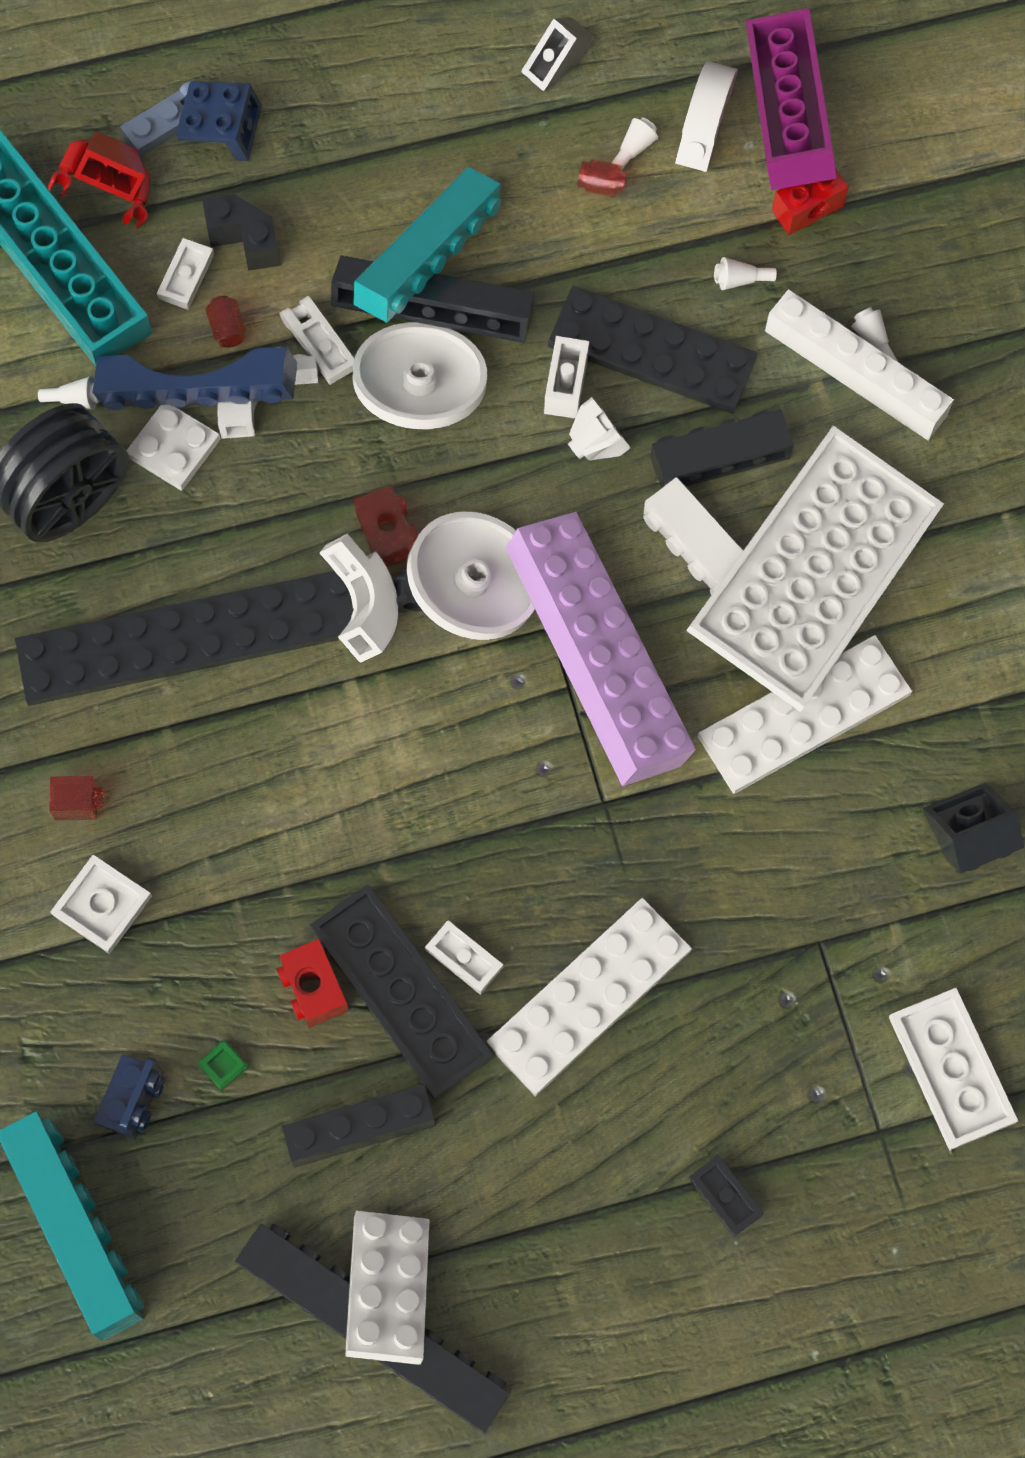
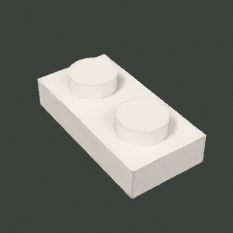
M183 238L157 291L158 299L189 310L214 257L213 248Z
M449 920L425 946V950L480 995L503 969V964Z

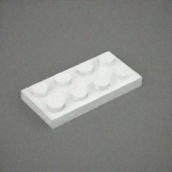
M957 988L890 1014L889 1019L949 1151L1018 1122Z
M356 1211L353 1226L345 1357L421 1365L424 1353L429 1219Z

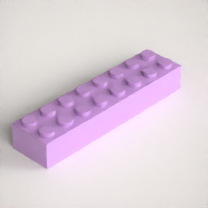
M577 512L517 528L505 549L622 787L681 767L696 749Z

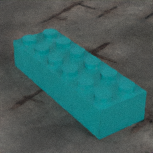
M35 1111L1 1129L0 1143L92 1334L105 1341L144 1320L140 1310L145 1308L144 1302L136 1287L133 1288L131 1284L127 1285L124 1276L128 1275L129 1272L120 1254L117 1255L115 1250L110 1251L108 1243L113 1241L105 1223L100 1221L98 1216L94 1218L92 1210L97 1208L89 1190L85 1189L82 1183L78 1184L75 1179L81 1175L72 1156H69L66 1150H61L60 1145L65 1143L56 1123L53 1124L50 1117L44 1119Z

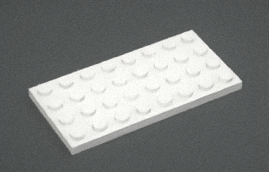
M833 426L686 631L801 712L944 503Z

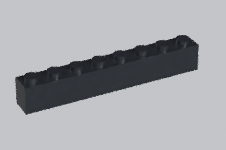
M260 1223L235 1262L346 1339L350 1275L335 1265L328 1270L318 1263L321 1256L303 1244L298 1249L290 1244L288 1239L291 1235L272 1223L270 1228H267ZM427 1328L424 1331V1353L421 1365L377 1360L483 1434L486 1433L509 1397V1393L504 1390L507 1385L505 1381L490 1371L483 1376L473 1369L476 1363L473 1359L458 1349L454 1355L441 1347L444 1340Z

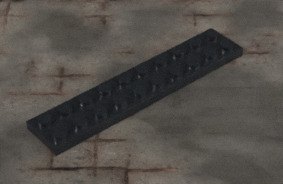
M335 571L17 637L15 638L26 702L28 706L338 641L340 640L338 638L350 622L354 608L346 584Z

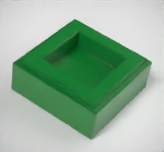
M225 1039L197 1062L198 1066L221 1091L249 1068L248 1064Z

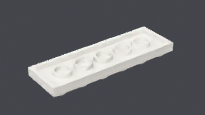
M876 635L839 656L801 712L771 692L699 732L698 738L732 793L736 794L911 695L912 690Z
M641 898L486 1041V1045L536 1097L685 958L692 948Z

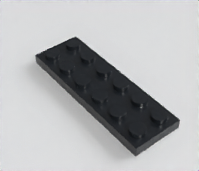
M573 285L548 340V347L553 349L556 336L589 341V362L731 414L735 413L758 352Z
M368 884L309 925L310 929L320 940L323 947L434 1100L494 1058L492 1052Z

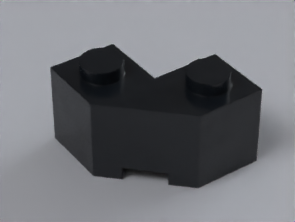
M236 194L202 199L211 247L243 242L248 271L281 266L273 218Z

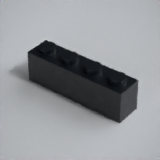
M763 410L757 412L751 418L743 420L733 418L724 421L717 427L709 429L699 427L693 429L687 435L662 437L652 444L650 458L660 488H663L676 477L687 487L788 460L791 457L794 444L782 410L773 412Z
M423 1084L282 1126L291 1162L294 1168L435 1127V1121Z

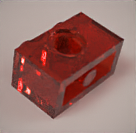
M391 485L354 498L355 514L371 553L376 551L387 568L407 561L418 533L413 524L407 525L404 515L408 514V510L402 495L396 496ZM385 523L396 525V528L392 531L380 529Z

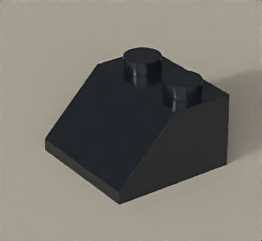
M987 783L923 808L924 815L945 858L960 874L976 870L981 865L998 858H1005L1011 855V853L1024 848L1017 812Z

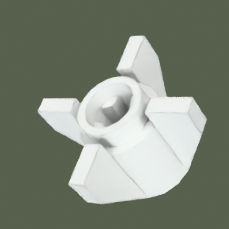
M592 397L581 405L569 433L572 440L568 443L579 459L584 456L589 461L618 457L631 448L604 410L597 405Z

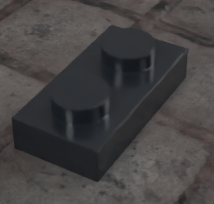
M719 1155L715 1156L688 1178L733 1238L764 1214Z

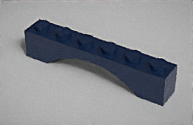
M287 347L254 348L241 359L224 368L200 375L172 376L152 371L139 364L129 355L98 356L92 393L106 408L112 410H121L128 406H138L145 409L153 408L155 405L184 407L186 404L194 403L206 406H214L217 402L247 404L249 401L261 400L268 403H278L281 400L293 399L298 362Z

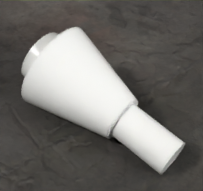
M642 117L640 120L633 118L621 145V151L611 162L609 168L616 174H619L630 159H633L658 139L656 126L646 118Z
M726 257L721 259L720 264H716L714 270L715 283L720 284L721 290L754 283L755 281H775L777 275L776 268H756L753 265Z
M869 307L855 315L854 319L856 322L851 327L865 341L897 361L888 345L889 341L881 310L873 311Z
M92 376L62 385L59 388L38 390L40 402L60 401L64 404L78 403L92 410L96 408L97 403H100V400L92 393L94 378Z

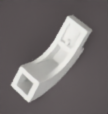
M710 61L704 64L684 123L676 164L702 171L708 170L719 126L726 105L730 101L738 69Z
M293 355L298 362L295 385L318 383L316 356ZM249 401L247 404L218 402V426L221 439L255 436L254 410L258 401Z
M345 534L326 544L320 554L341 577L350 592L354 611L350 622L338 638L361 663L382 653L392 639L398 619L397 595L391 575L377 552L375 551L366 556L348 534Z

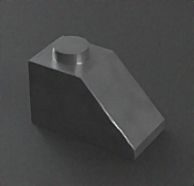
M572 17L554 18L521 72L541 90L547 91L579 63L593 41L594 36Z

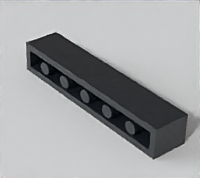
M340 256L331 281V306L368 313L354 305V281L374 261ZM434 274L427 281L424 289L418 294L415 293L409 299L404 310L401 313H396L392 318L525 343L533 314L535 292Z

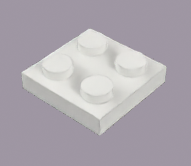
M161 405L126 451L128 452L129 459L183 491L221 439L220 434L178 408L170 405Z
M92 855L51 910V914L110 954L152 898V895L104 861Z

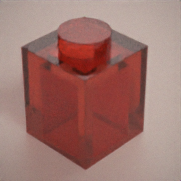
M93 776L50 777L49 811L54 820L97 819V808H103L104 795L103 788L98 787Z

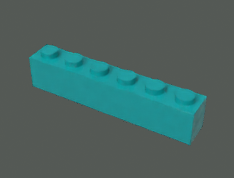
M467 167L354 281V305L386 323L396 313H401L409 299L415 293H420L434 274L441 272L446 261L453 254L456 255L461 251L464 243L471 235L475 236L480 231L483 223L490 216L493 217L497 214L502 203L500 199L501 183Z

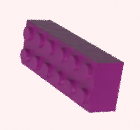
M810 9L745 20L771 190L836 179L833 148Z

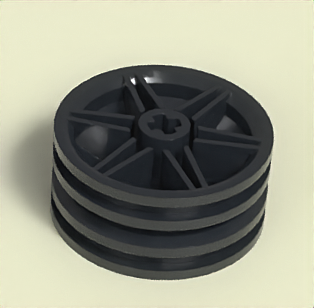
M68 403L47 410L22 427L0 451V508L11 517L12 521L22 529L23 533L31 541L38 543L49 542L63 537L84 524L112 497L126 474L129 464L128 452L116 441L110 432L104 430L103 425L92 416L85 406L78 403Z

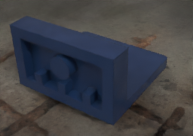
M191 81L176 136L180 141L225 143L236 160L248 161L262 104L251 84Z
M122 1054L93 1121L95 1125L136 1140L139 1132H145L152 1114L148 1111L153 1097L157 1099L160 1097L166 1082V1078L162 1077L164 1071L156 1059L148 1057L146 1063Z

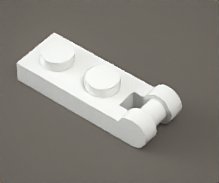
M307 296L300 300V305L295 308H286L281 311L280 317L309 357L316 356L317 368L329 385L353 371L354 357L312 299ZM306 316L310 318L302 324L299 321Z

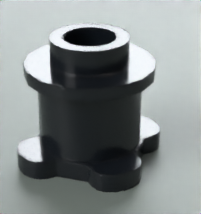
M407 571L401 572L399 577L393 581L394 587L398 592V597L396 598L398 613L423 611L411 592Z

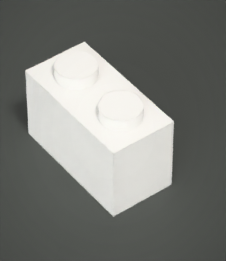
M556 336L545 394L544 414L576 418L587 367L589 341Z

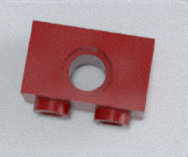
M837 170L836 179L781 188L775 192L772 212L788 235L844 207L849 187Z
M319 939L279 955L282 966L276 970L284 988L291 986L296 999L291 1000L290 1003L298 1021L305 1018L310 1028L349 1011ZM314 977L320 981L319 988L314 992H305L301 989L302 982L307 978Z

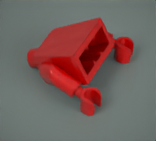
M94 132L91 140L83 138L73 141L68 146L59 165L61 171H56L48 184V190H51L54 183H58L64 189L60 197L65 196L72 183L70 175L74 174V177L133 202V206L123 215L122 220L127 225L132 217H135L137 220L136 229H138L148 217V213L143 205L147 204L151 183V175L142 164L138 151L118 141L116 138L106 136L100 132Z

